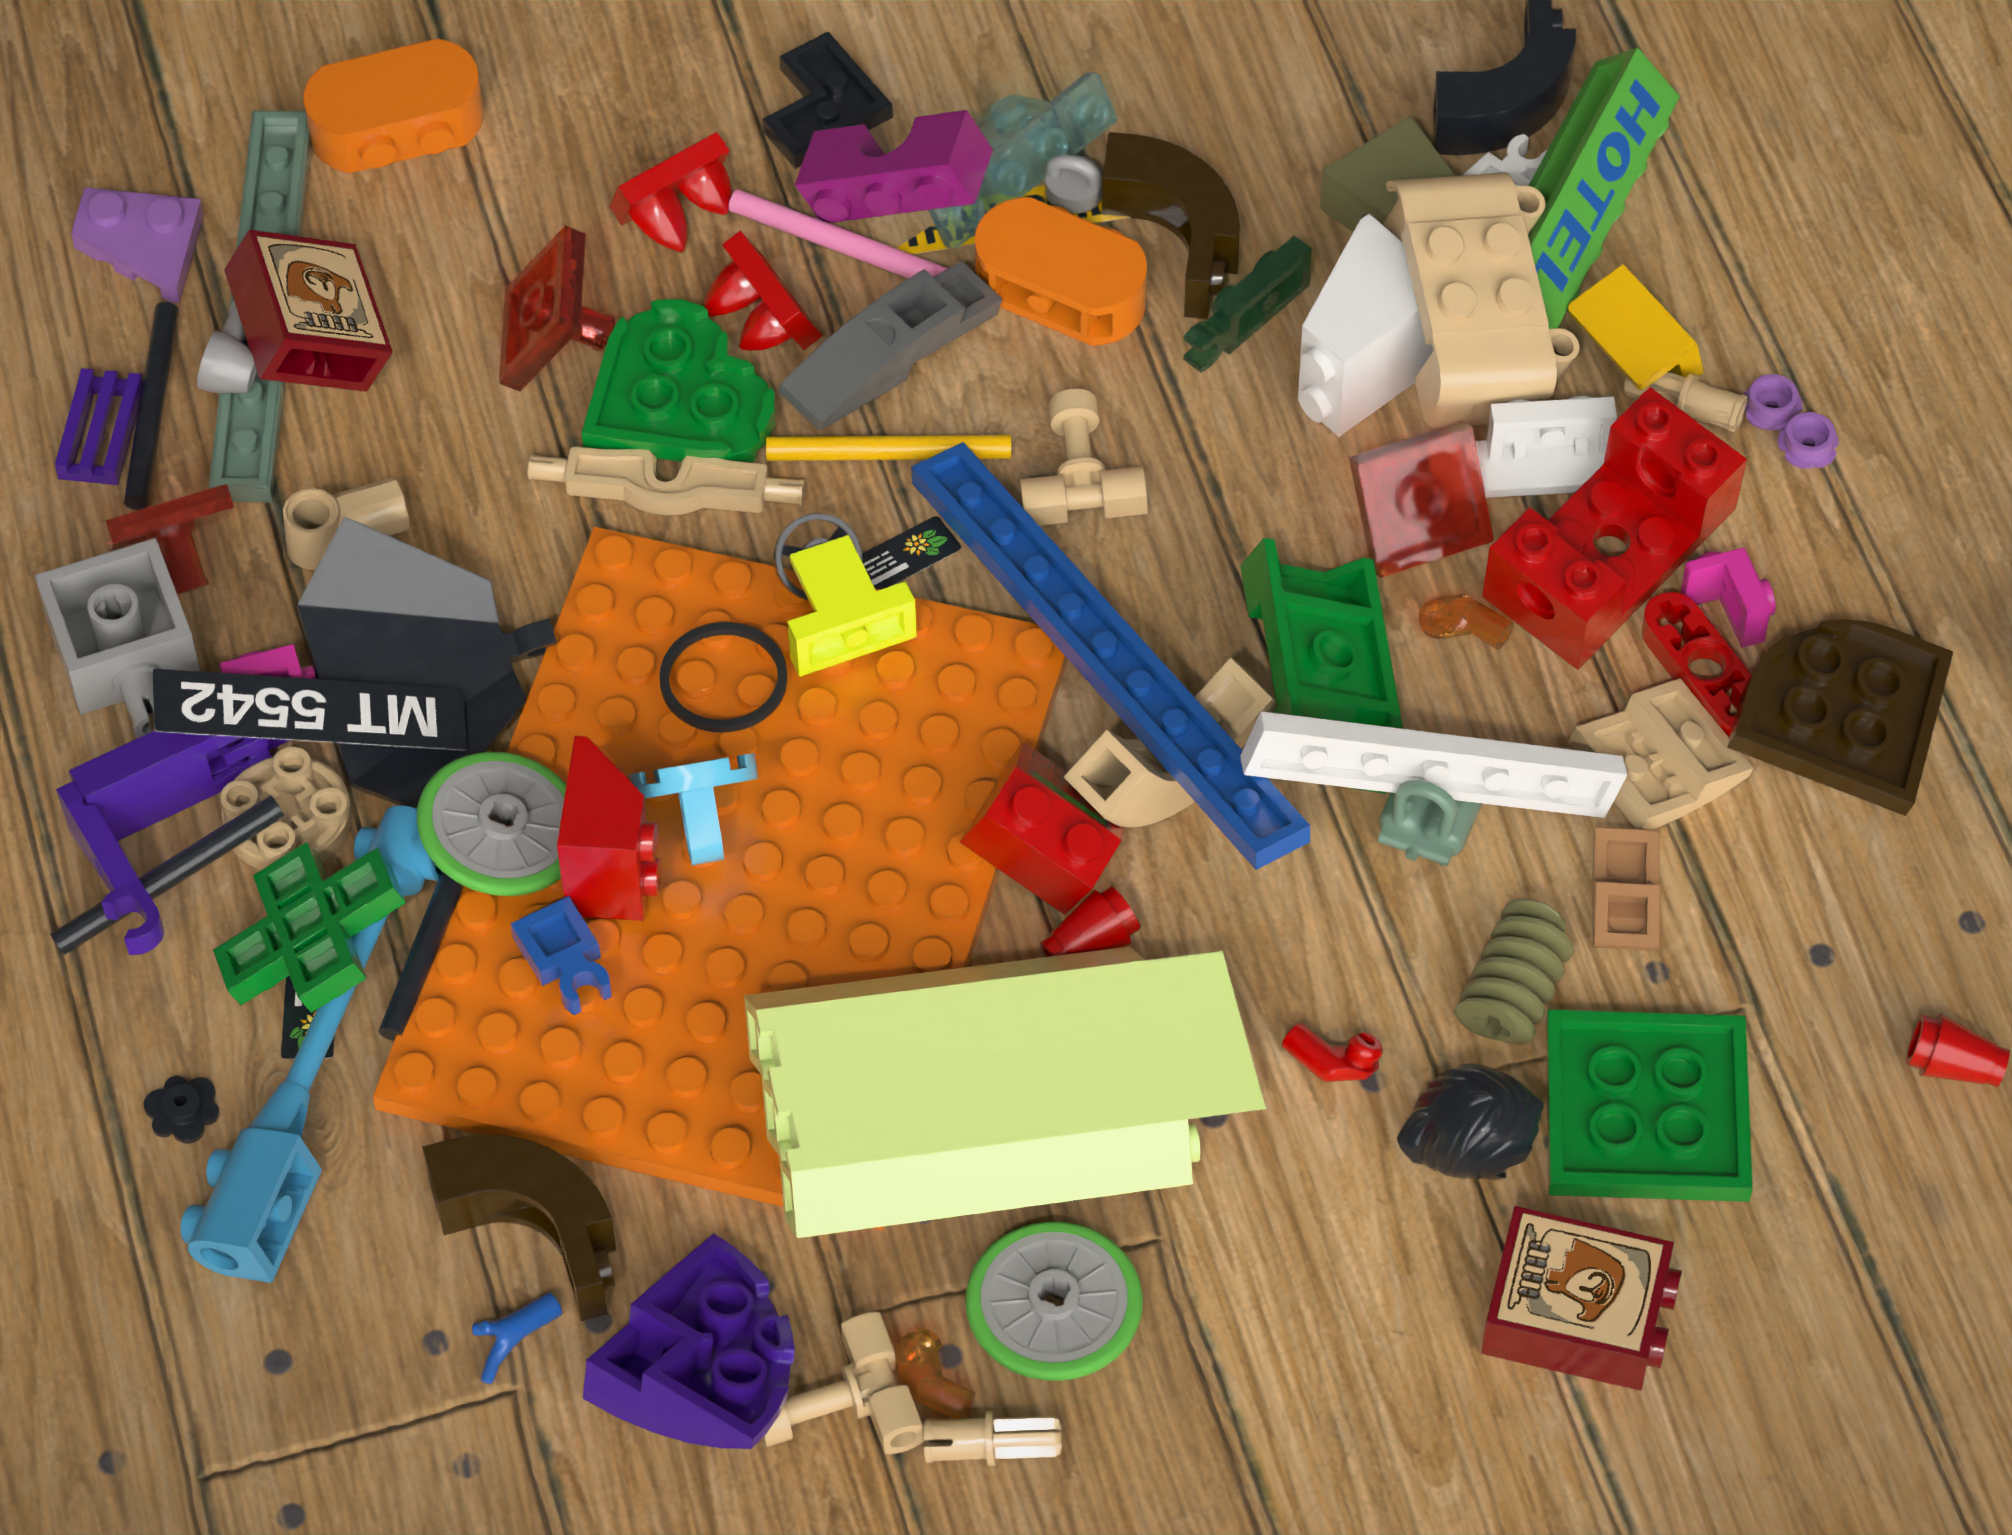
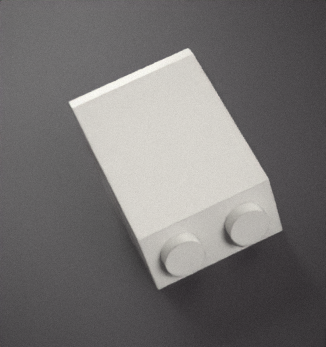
M1370 214L1360 219L1302 325L1298 401L1310 419L1318 423L1322 422L1338 437L1415 383L1414 379L1433 352L1432 344L1426 345L1403 242Z

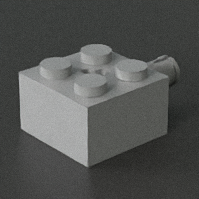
M156 538L34 575L45 618L80 715L125 701L135 735L139 738L152 732L149 725V717L154 718L153 669L200 671L192 633Z

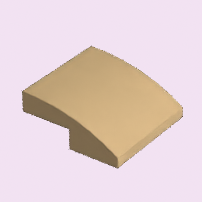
M1681 678L1633 693L1624 711L1576 726L1567 743L1572 750L1623 756L1628 775L1613 802L1633 827L1638 830H1653L1681 818L1726 793L1748 778L1753 770L1752 765L1742 753L1727 748L1729 737Z

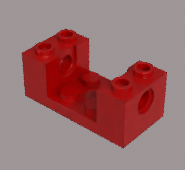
M1649 387L1610 426L1603 465L1548 520L1529 507L1489 547L1482 597L1571 666L1579 670L1736 509L1747 458L1653 388ZM1602 537H1615L1620 539L1628 550L1622 555L1610 557L1601 554L1595 548L1594 542Z

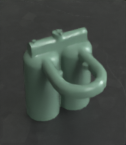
M1408 780L1399 785L1396 793L1390 792L1379 817L1381 832L1378 842L1405 851V857L1412 859V861H1416L1418 856L1437 862L1440 866H1448L1451 858L1460 854L1464 848L1482 803L1454 800L1444 789L1430 782Z

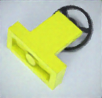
M815 513L801 516L783 529L774 547L773 561L776 574L789 592L809 601L814 610L813 613L787 621L790 659L799 677L917 637L915 599L906 581L876 591L862 563V551L859 540L854 531L844 521L832 515ZM821 520L837 526V529L828 539H812L806 542L802 548L784 545L788 535L797 526L807 521ZM782 555L790 557V563L804 591L798 589L788 579L782 565Z

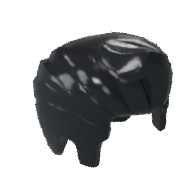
M1461 1064L1441 1072L1438 1078L1427 1084L1426 1090L1419 1095L1413 1111L1398 1133L1397 1142L1402 1152L1413 1163L1425 1165L1445 1176L1459 1179L1502 1180L1507 1178L1506 1173L1502 1171L1524 1162L1531 1152L1533 1141L1539 1132V1120L1544 1103L1525 1085L1509 1074L1479 1064Z

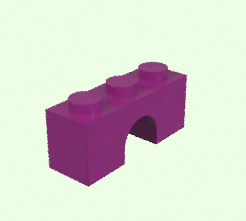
M967 110L915 117L911 131L905 141L887 154H884L864 124L814 131L795 186L818 219L827 223L975 204L993 148Z

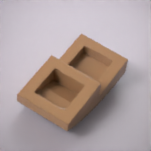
M1595 827L1592 862V935L1594 948L1659 950L1661 885H1659L1660 831Z

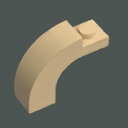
M1232 658L1223 665L1195 696L1197 701L1240 748L1247 742L1260 711L1272 713L1277 708L1275 697L1239 662ZM1106 730L1064 776L1104 819L1121 827H1142L1162 821L1195 802L1139 738L1133 740L1123 739L1109 730Z

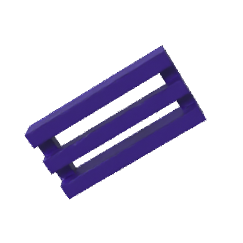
M81 368L55 461L58 479L109 485L119 484L139 409L143 384L141 374L129 373L127 380L118 378L117 371L105 370L103 377H95L93 369ZM94 394H98L80 464H75ZM114 396H122L104 466H95Z

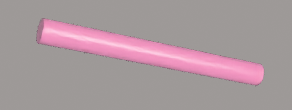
M739 189L734 191L729 202L730 212L908 279L923 269L932 277L948 269L942 265Z

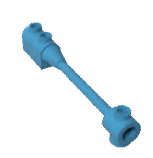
M408 806L389 807L385 811L378 828L363 827L359 830L354 843L355 859L361 858L378 847L390 862L404 896L419 893L426 879L438 881L442 871L431 860L422 845L417 828V809ZM388 915L351 937L363 969L367 964ZM356 986L349 989L342 996L317 1009L285 1081L278 1085L249 1126L239 1132L232 1150L217 1148L210 1155L206 1176L208 1184L214 1188L206 1206L190 1205L185 1210L181 1221V1236L183 1241L188 1244V1252L204 1267L226 1276L273 1282L322 1172V1169L301 1138L310 1100L309 1091Z

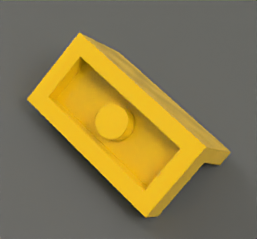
M1624 264L1569 303L1568 310L1570 316L1637 389L1644 390L1668 371L1685 378L1690 373L1697 374L1698 376L1704 373L1698 345L1695 340Z

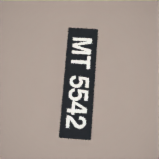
M153 669L154 730L156 732L449 750L467 749L464 695L461 688Z

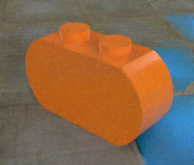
M432 39L324 65L310 77L303 95L313 151L328 166L347 173L380 168L391 163L428 154H438L448 149L465 146L476 136L483 122V105L477 65L464 48L443 39Z
M1031 197L1004 201L990 209L978 223L975 232V274L1002 298L1001 308L1091 346L1105 345L1121 340L1132 333L1141 323L1146 310L1147 261L1145 253L1137 241L1126 237L1116 229L1101 227L1073 215L1065 208L1051 206Z

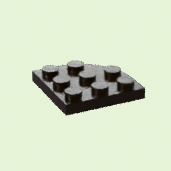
M1861 620L1822 621L1817 628L1803 631L1793 636L1787 634L1765 653L1749 677L1739 702L1727 748L1906 816L1915 804L1954 652L1899 630Z

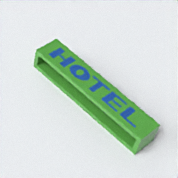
M1638 47L1595 61L1528 185L1540 191L1545 199V209L1529 232L1528 238L1549 322V329H1557L1568 310L1569 303L1579 297L1581 292L1579 287L1590 266L1601 255L1604 239L1612 224L1624 212V202L1635 181L1646 170V160L1657 139L1667 130L1669 126L1668 118L1680 98L1678 93Z

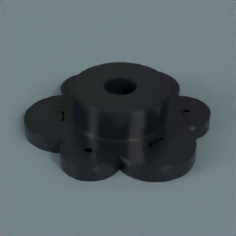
M172 1076L166 1080L164 1089L150 1092L144 1100L145 1113L149 1118L153 1119L152 1129L154 1134L162 1138L173 1134L177 1141L185 1144L198 1141L205 1132V1125L215 1123L220 1116L219 1108L214 1103L216 1098L215 1087L210 1080L205 1078H195L187 1082L181 1076Z

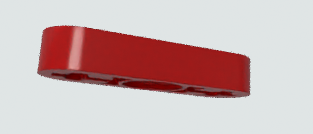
M1676 592L1656 595L1647 603L1644 611L1642 638L1645 644L1673 680L1681 678L1730 738L1736 715L1733 717L1729 716L1731 704L1738 710L1743 690L1751 673L1691 598ZM1666 618L1671 624L1682 622L1681 635L1671 624L1661 627L1660 620ZM1683 640L1685 645L1680 649L1681 641ZM1709 659L1718 663L1723 673L1713 679H1702L1695 676L1688 666L1695 660ZM1732 688L1729 698L1726 693Z

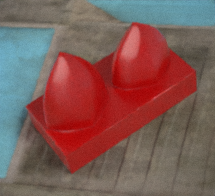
M715 132L619 185L609 207L621 226L633 220L642 232L655 242L682 253L686 249L687 224L684 210L677 195L683 193L690 202L701 209L711 213L726 215L729 211L732 189L724 162L730 150L718 132Z
M741 230L722 244L733 260L716 276L705 295L702 306L708 310V316H719L741 310L759 298L762 299L751 311L744 323L739 341V348L741 350L755 351L773 348L786 342L791 337L803 350H806L823 336L764 255Z

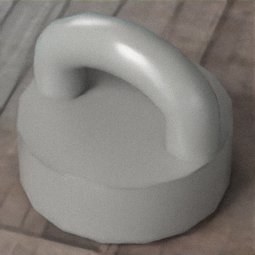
M1066 154L1053 156L1047 162L1045 174V195L1048 202L1052 206L1065 208L1072 214L1088 212L1102 200L1103 172L1101 167L1094 160L1084 156Z

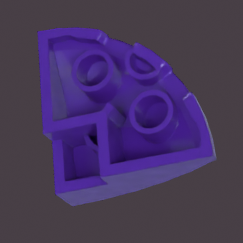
M713 1233L633 1301L630 1306L629 1324L586 1359L583 1399L619 1419L650 1432L679 1441L722 1449H752L770 1430L779 1417L788 1397L790 1366L794 1361L793 1331L788 1315L779 1317L775 1306L768 1298L769 1282L765 1275L738 1249Z

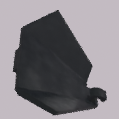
M345 516L297 604V610L313 660L316 679L463 689L467 739L466 750L337 743L349 785L361 792L399 806H408L415 809L418 807V802L425 786L441 768L464 756L486 752L526 702L527 698L511 663L543 656L547 647L556 645V638L550 619L522 626L513 632L502 634L491 580Z

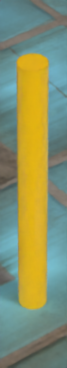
M1011 435L766 437V461L926 460L962 442L966 444L978 459H1011Z

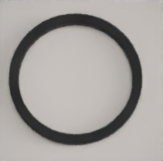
M719 622L692 629L672 644L666 652L660 667V688L668 708L686 724L709 732H734L758 724L778 707L787 687V666L779 647L763 632L740 623ZM733 635L759 644L770 654L777 667L778 678L773 693L758 709L738 718L725 720L709 719L690 712L675 698L670 688L669 677L677 657L693 643L711 636Z

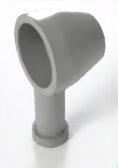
M233 300L229 308L230 314L221 332L216 330L206 346L197 377L198 389L218 394L249 393L255 382L258 372L250 348L243 344L246 336Z

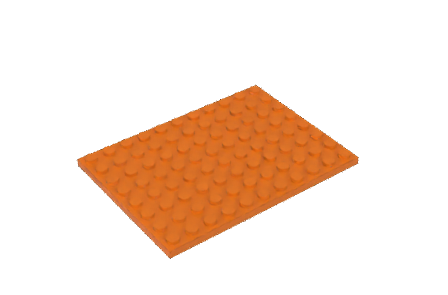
M594 527L553 631L556 645L547 647L506 753L530 758L544 765L557 774L566 784L574 735L587 736L626 777L628 774L645 772L647 784L656 783L654 770L720 758L729 757L730 769H738L737 756L755 753L759 778L713 787L724 852V860L691 865L678 793L644 798L647 822H657L658 825L656 858H661L662 862L660 892L658 897H647L644 921L582 917L599 943L601 958L593 962L600 964L608 972L612 997L604 1000L596 987L591 985L581 986L576 990L580 999L581 1012L576 1015L571 1014L562 1003L560 978L544 986L541 985L512 938L510 925L563 899L562 880L560 879L540 891L517 896L491 895L464 886L402 1036L396 1035L373 1094L375 1110L479 1135L517 1137L546 1146L559 1154L783 1207L779 1155L767 1140L762 1076L749 1057L744 995L969 967L1000 870L961 844L960 840L1018 747L1024 742L1037 752L1039 751L1068 658L1037 624L914 597L916 638L799 677L790 659L787 621L813 613L814 610L809 601L793 595L783 586L774 566ZM784 568L785 574L791 583L804 591L795 571ZM733 622L756 628L776 643L784 656L787 666L786 691L778 707L767 718L754 726L740 731L724 733L700 730L680 720L665 703L660 688L659 675L661 663L672 644L692 629L711 623ZM717 635L693 643L677 657L671 668L669 684L675 698L690 712L709 719L725 720L747 715L762 706L775 689L778 671L770 654L759 644L739 636ZM884 1226L874 1227L873 1229L883 1231Z

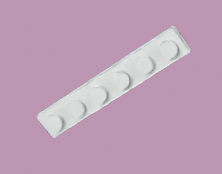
M1261 711L1240 755L1243 773L1249 776L1396 793L1399 785L1403 782L1421 780L1441 787L1454 800L1600 818L1606 817L1628 775L1623 756Z

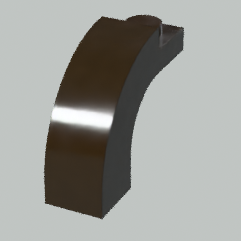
M1109 132L1102 175V215L1125 216L1133 219L1147 220L1172 231L1182 241L1189 254L1185 278L1184 317L1208 319L1211 295L1222 296L1225 274L1238 275L1240 222L1236 203L1229 188L1211 166L1195 154L1178 145L1149 136Z
M503 1135L464 1136L422 1146L428 1180L444 1235L491 1223H513L534 1229L548 1238L559 1251L566 1268L580 1320L585 1321L607 1315L604 1289L615 1286L607 1254L616 1251L613 1221L600 1191L577 1165L546 1146L529 1140Z

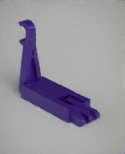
M154 730L69 770L72 782L57 788L56 791L69 831L110 890V893L101 902L106 919L119 920L126 913L136 912L141 914L145 920V923L140 927L128 929L124 937L129 955H140L153 950L162 941L165 931L157 906L139 880L117 841L222 792L223 788L228 783L234 781L244 770L260 761L271 758L269 750L290 740L156 732Z

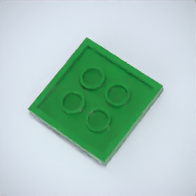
M1547 1010L1545 1024L1548 1196L1750 1202L1753 1185L1746 1016Z

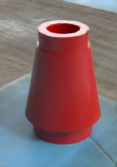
M1111 886L1102 893L1093 890L1050 933L1049 937L1040 942V945L1047 957L1122 948L1131 944L1130 936L1140 930L1141 927L1129 904Z
M1942 1013L1936 1018L1922 1014L1910 1039L1906 1064L1919 1068L1920 1076L1983 1085L1989 1084L1998 1087L2008 1066L2010 1050L1998 1046L1997 1043Z

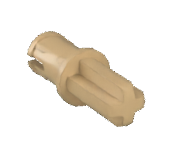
M1667 372L1644 390L1637 389L1627 377L1624 383V394L1627 397L1637 400L1651 387L1693 419L1726 429L1734 434L1741 425L1746 411L1745 407L1748 403V396L1739 395L1699 382L1698 375L1690 373L1685 378Z
M986 1411L985 1418L944 1420L925 1418L924 1440H952L928 1441L927 1446H924L926 1463L987 1459L988 1466H996V1459L1056 1457L1060 1455L1062 1449L1061 1423L1059 1418L1055 1416L995 1418L994 1411Z

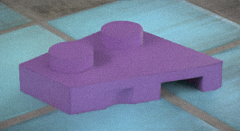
M84 188L71 234L75 249L96 261L110 263L116 272L132 281L138 276L160 288L162 298L169 302L180 303L204 213L201 199Z

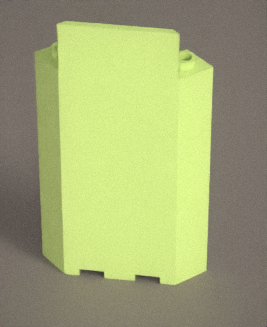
M1131 947L744 995L749 1057L762 1076L767 1140L779 1155L784 1218L797 1238L1193 1184L1191 1163L1198 1162L1200 1159V1141L1194 1122L1188 1123V1119L1266 1109L1223 951L1145 960Z

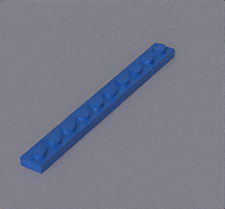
M964 442L911 467L912 484L1255 870L1310 843V824L1268 778L1244 775L1240 758L1243 750Z

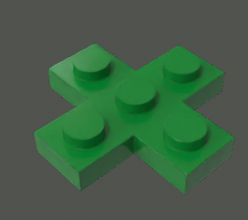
M305 842L254 874L253 878L267 916L213 949L227 991L241 1006L262 992L271 989L290 975L297 997L312 1013L367 979L351 937L371 924L382 920L389 913L406 903L392 866L378 847L328 878L320 856L308 842Z

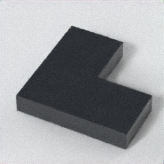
M827 31L779 56L780 70L803 95V98L763 118L762 123L763 133L794 169L802 166L814 131L863 124L868 130H871L893 118V104Z

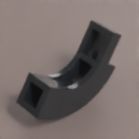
M1526 0L1523 20L1524 48L1510 62L1498 68L1480 72L1436 71L1433 101L1434 148L1440 155H1474L1504 149L1518 135L1524 134L1530 137L1535 134L1558 112L1568 93L1571 81L1576 29L1562 28V8H1552V0Z

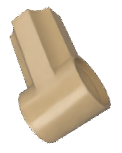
M391 477L333 495L315 488L302 489L293 493L285 501L283 507L286 548L291 561L301 568L316 570L344 516L388 536L410 530L409 515L397 480Z

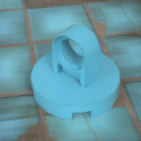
M755 753L738 755V769H730L728 757L654 770L656 783L647 784L645 772L628 774L627 778L644 795V798L678 793L691 865L724 860V852L713 787L758 779Z

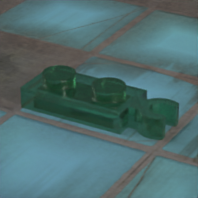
M1293 236L1276 251H1267L1258 260L1253 271L1238 284L1226 286L1213 302L1211 308L1213 315L1207 321L1196 323L1184 335V341L1191 345L1192 348L1183 355V360L1201 373L1206 371L1216 362L1222 351L1230 355L1310 286L1312 248L1296 236Z

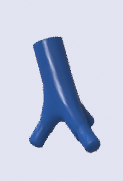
M548 1292L522 1308L497 1320L473 1323V1335L496 1336L484 1364L485 1367L481 1375L482 1382L487 1384L493 1383L500 1363L524 1337L562 1316L561 1307L552 1293Z

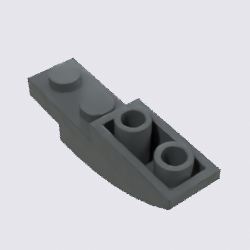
M963 261L934 277L923 269L875 300L824 341L781 383L779 393L820 431L905 382L913 363L995 317L998 314L1002 298Z

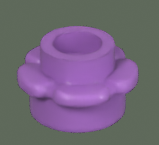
M1768 374L1761 376L1743 394L1748 396V403L1745 407V410H1747L1746 419L1753 426L1762 430L1781 431L1787 427L1791 418L1802 411V400L1798 394L1797 387L1790 379L1781 375Z
M1804 412L1795 415L1778 436V447L1781 451H1785L1786 461L1797 468H1823L1829 465L1836 457V450L1834 448L1839 444L1838 436L1832 422L1821 414Z

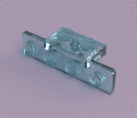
M1086 72L1049 102L1020 95H1009L999 99L990 107V113L976 123L993 148V152L975 204L928 210L945 247L957 249L975 234L978 223L990 209L1004 201L1021 198L1044 180L1047 162L1050 158L1061 154L1075 155L1117 121L1116 112L1098 73Z

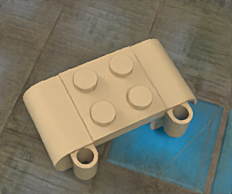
M1506 172L1389 180L1386 183L1387 191H1396L1398 200L1382 225L1403 242L1426 345L1432 344L1433 352L1414 379L1425 424L1431 428L1489 424L1491 404L1508 403L1519 399L1533 400L1551 397L1554 393L1556 382L1561 379L1578 355L1579 342L1575 335L1566 329L1548 328L1549 322L1528 238L1529 232L1545 209V199L1541 192L1531 186H1515L1511 176Z

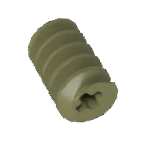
M1516 899L1506 904L1501 912V920L1498 921L1491 933V941L1483 949L1481 961L1478 962L1472 971L1471 981L1468 982L1461 994V1002L1453 1010L1458 1021L1468 1030L1479 1036L1508 1044L1524 1045L1530 1043L1535 1035L1533 1024L1539 1023L1545 1014L1543 1003H1548L1554 996L1555 988L1553 983L1559 982L1565 973L1563 963L1568 962L1575 952L1573 942L1564 933L1566 930L1565 921L1558 912L1545 903L1531 899Z

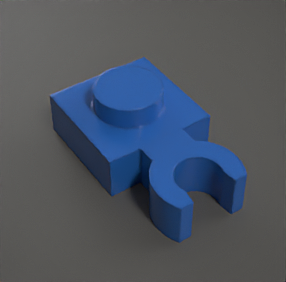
M569 896L510 924L512 938L541 985L544 986L560 978L562 1003L571 1014L576 1015L581 1012L580 999L576 992L581 986L591 985L596 987L604 1000L612 997L608 972L603 966L593 962L601 958L599 943Z

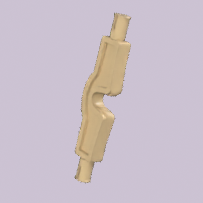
M572 447L568 458L531 454L528 463V480L565 482L568 495L625 500L628 504L639 510L658 515H682L701 508L760 513L764 509L765 501L803 505L805 495V479L768 477L765 464L737 462L719 458L686 456L675 479L669 482L659 481L656 479V457L651 451L644 449Z

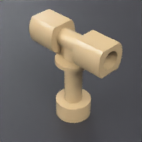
M1067 389L1055 394L1048 404L1050 424L1056 434L1065 438L1067 461L1058 468L1057 475L1020 479L1023 509L1039 526L1068 523L1067 511L1103 507L1105 518L1148 514L1143 466L1106 470L1101 461L1091 456L1089 434L1099 425V413L1095 395L1084 389Z
M880 1312L861 1314L841 1324L842 1342L851 1363L841 1367L843 1381L788 1397L779 1417L761 1439L765 1447L792 1440L791 1425L851 1407L856 1419L870 1415L884 1454L901 1453L924 1442L923 1425L908 1385H897L893 1370L896 1369L895 1351Z

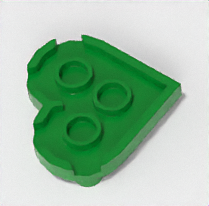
M657 299L651 301L650 310L635 314L627 322L624 316L620 318L607 341L581 432L582 444L585 448L644 449L651 451L656 459L682 462L686 456L753 463L757 458L758 449L766 444V437L771 435L775 427V394L773 388H769L767 382L755 374L753 364L729 355L728 336L725 331L722 332L721 327L708 318V310L705 307L682 299Z

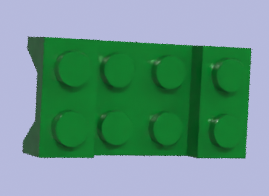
M1263 537L1241 564L1240 568L1248 617L1262 619L1264 624L1277 708L1272 713L1403 729L1374 560L1362 557L1326 572L1280 563L1275 540ZM1359 789V790L1370 791V792L1381 793V794H1386V793H1387V792H1383V791H1374V790Z

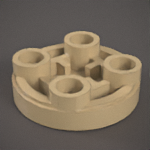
M283 748L274 757L250 766L236 777L234 781L228 783L220 794L223 825L272 795L285 815L284 818L233 849L234 853L241 860L259 870L264 869L305 842L310 844L323 863L342 846L351 827L352 810L344 782L333 769L318 760L310 758L308 752L302 748Z

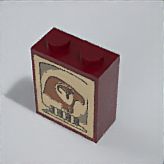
M250 229L247 231L225 267L224 272L259 379L367 392L393 351L356 244Z
M1514 1206L1486 1319L1481 1354L1642 1391L1647 1366L1661 1369L1669 1329L1656 1326L1660 1308L1674 1310L1682 1270L1670 1268L1674 1242Z

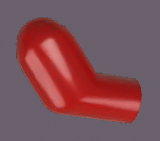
M1304 1023L1295 1025L1282 1042V1048L1325 1082L1366 1080L1379 1069L1378 1060L1383 1054V1047L1380 1041L1369 1033L1362 1032L1350 1037L1348 1045L1330 1046Z

